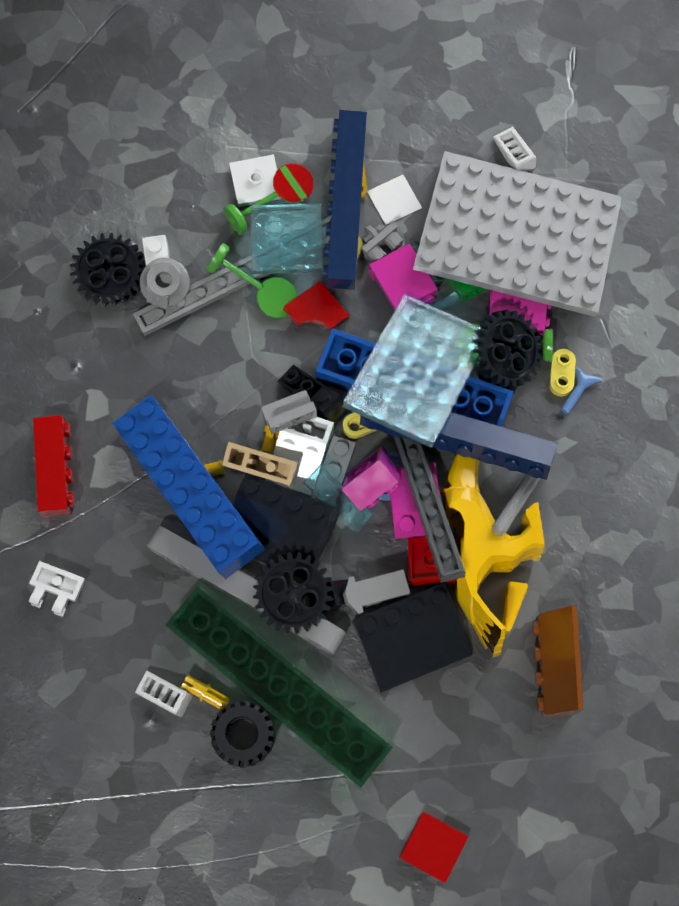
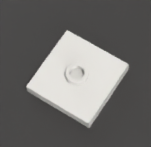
M274 154L229 163L238 207L254 205L275 192L273 177L277 171ZM278 196V197H276L275 199H273V200H271V201L279 200V199H281V198Z

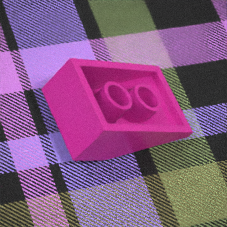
M428 463L440 496L435 463ZM395 466L400 477L398 487L390 493L394 540L424 537L425 534L403 467Z

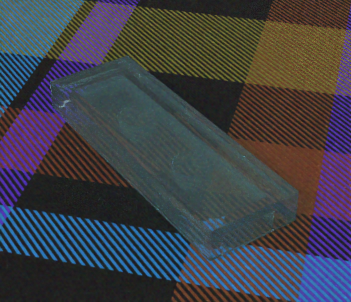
M319 465L303 483L322 502L334 506L339 513V518L354 533H358L373 516L367 508L360 511L342 491L343 485L322 465Z

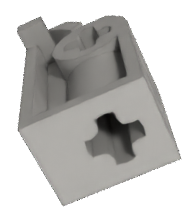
M404 569L355 582L354 576L349 577L343 592L345 604L357 614H363L364 609L397 602L410 596Z

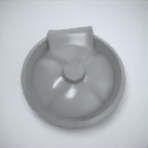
M159 258L150 262L144 268L140 277V288L146 301L167 310L168 306L179 303L186 296L190 285L189 275L185 267L171 258Z

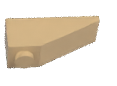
M228 442L222 462L223 466L289 486L292 485L298 462L231 442Z

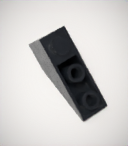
M292 365L278 380V383L292 395L304 390L307 391L310 401H313L317 410V417L334 422V427L349 412L339 394L295 365Z

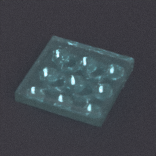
M321 203L251 205L252 274L323 272Z

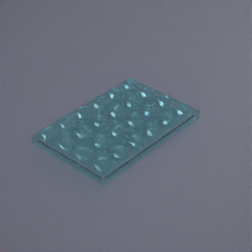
M404 294L343 401V407L432 448L477 363L474 360L479 355L472 352V350L478 348V345L472 341L479 338L475 330L481 328Z

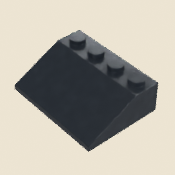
M248 473L244 476L233 504L265 548L263 552L253 559L270 565V559L278 563V555L287 560L288 552L292 553L293 559H296L300 552L304 561L309 555L312 556L311 564L319 561L339 517V513L332 505ZM299 570L295 574V576L307 580L308 576L305 570Z
M445 582L353 619L352 622L380 693L472 656L456 607Z

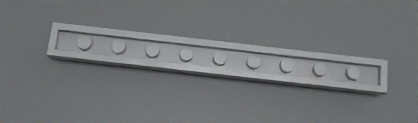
M332 215L232 265L255 280H259L325 247V243L330 244V236H326V223L331 222ZM224 268L190 285L186 296L179 303L168 306L167 310L151 304L133 313V316L143 335L146 336L251 283L228 268Z

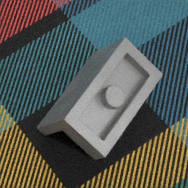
M305 390L261 408L271 435L317 417L313 401H310Z

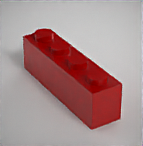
M62 415L33 418L38 513L42 517L71 514V507L75 506L74 493L70 492V483H73V471L69 469L68 460H72V449L67 443V437H71L70 423H66Z

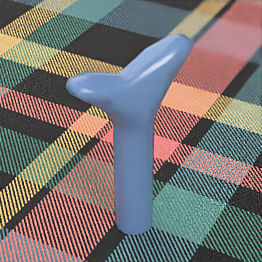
M575 367L577 385L560 410L565 414H569L584 390L593 384L601 383L602 379L596 376L585 375L580 368Z

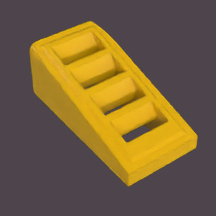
M510 581L505 586L502 624L506 627V635L513 627L528 588L526 583Z

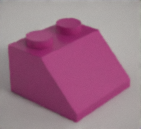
M383 446L345 476L342 491L360 511L366 507L368 509L372 508L379 502V497L385 492L390 494L398 487L400 474Z

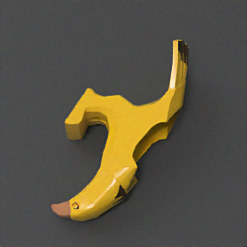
M456 454L441 491V495L444 497L445 514L449 525L457 530L460 537V558L466 572L465 577L459 578L457 582L453 583L457 600L470 624L473 625L489 657L493 658L501 654L506 627L489 610L477 591L485 578L492 572H511L521 562L540 560L545 543L539 503H533L522 515L520 528L522 533L520 535L509 536L505 533L502 536H497L492 531L495 520L480 494L478 485V469L481 461ZM456 512H459L463 517L457 520H449Z

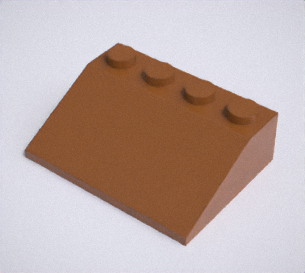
M577 605L541 613L536 617V621L532 622L533 636H537V645H534V660L539 663V670L535 671L536 686H540V696L536 698L537 711H541V717H571L584 710Z

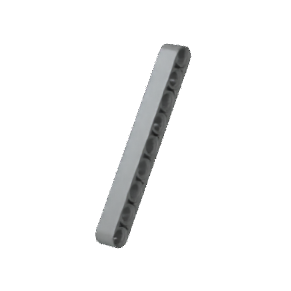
M160 525L158 526L146 545L149 550L261 614L264 611L263 608H255L260 603V600L253 598L254 595L259 594V590L253 588V585H260L261 582L240 570H237L225 579L217 572L201 548ZM289 602L283 603L280 607V613L285 617L291 615L293 606ZM296 603L298 613L302 614L301 605ZM319 617L316 619L318 627L310 623L308 632L303 626L300 627V633L296 635L332 655L336 654L347 635L338 626ZM291 627L290 631L295 633L294 627Z

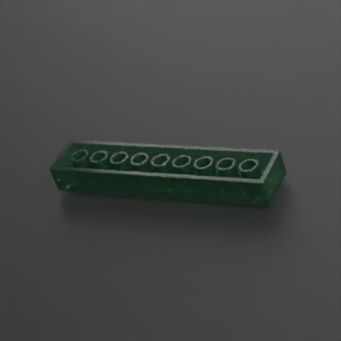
M198 586L165 624L173 634L359 789L363 787L393 749L388 742Z

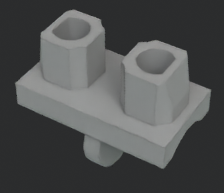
M392 222L385 229L381 225L375 228L367 225L364 228L366 235L362 238L365 245L362 247L363 254L361 257L365 261L370 259L372 262H375L387 255L381 249L386 244L393 252L402 246L403 240L397 233V225Z

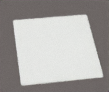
M404 175L367 191L385 225L422 208Z

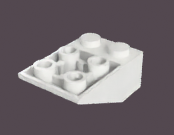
M316 417L280 431L273 455L298 462L291 486L266 479V481L312 496L334 432V422Z

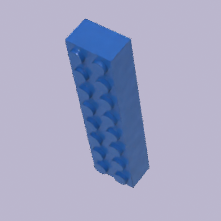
M333 328L316 369V380L363 397H367L369 390L373 389L500 427L514 392Z
M152 395L145 398L112 423L222 577L227 579L265 550L245 520Z

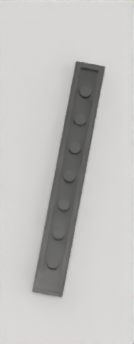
M392 436L440 582L465 577L466 572L422 444L399 436Z

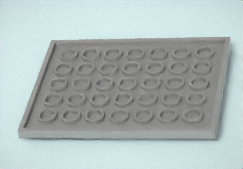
M444 151L413 270L596 317L599 312L622 196Z

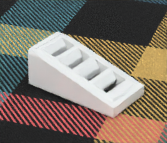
M514 127L493 136V140L511 168L524 172H529L536 168V156ZM511 138L514 139V140H512V141H510V142L504 144L505 141H507V140H509V139H511Z
M149 671L145 672L135 691L136 694L179 717L183 716L193 698L192 694ZM152 680H155L156 682L153 688L151 689L150 693L147 694L146 691L148 690ZM163 684L164 687H163V689H162V691H161L159 697H158V698H155V696H156V694L158 693V691H159L161 685ZM172 689L173 692H172V694H171V696H170L168 702H167V703H164V701H165V699L167 698V696H168L170 690Z

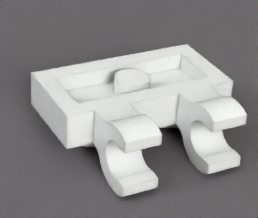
M39 561L29 583L35 587L29 602L32 606L41 608L46 592L57 595L58 597L51 611L63 617L69 600L77 602L86 580L83 577Z

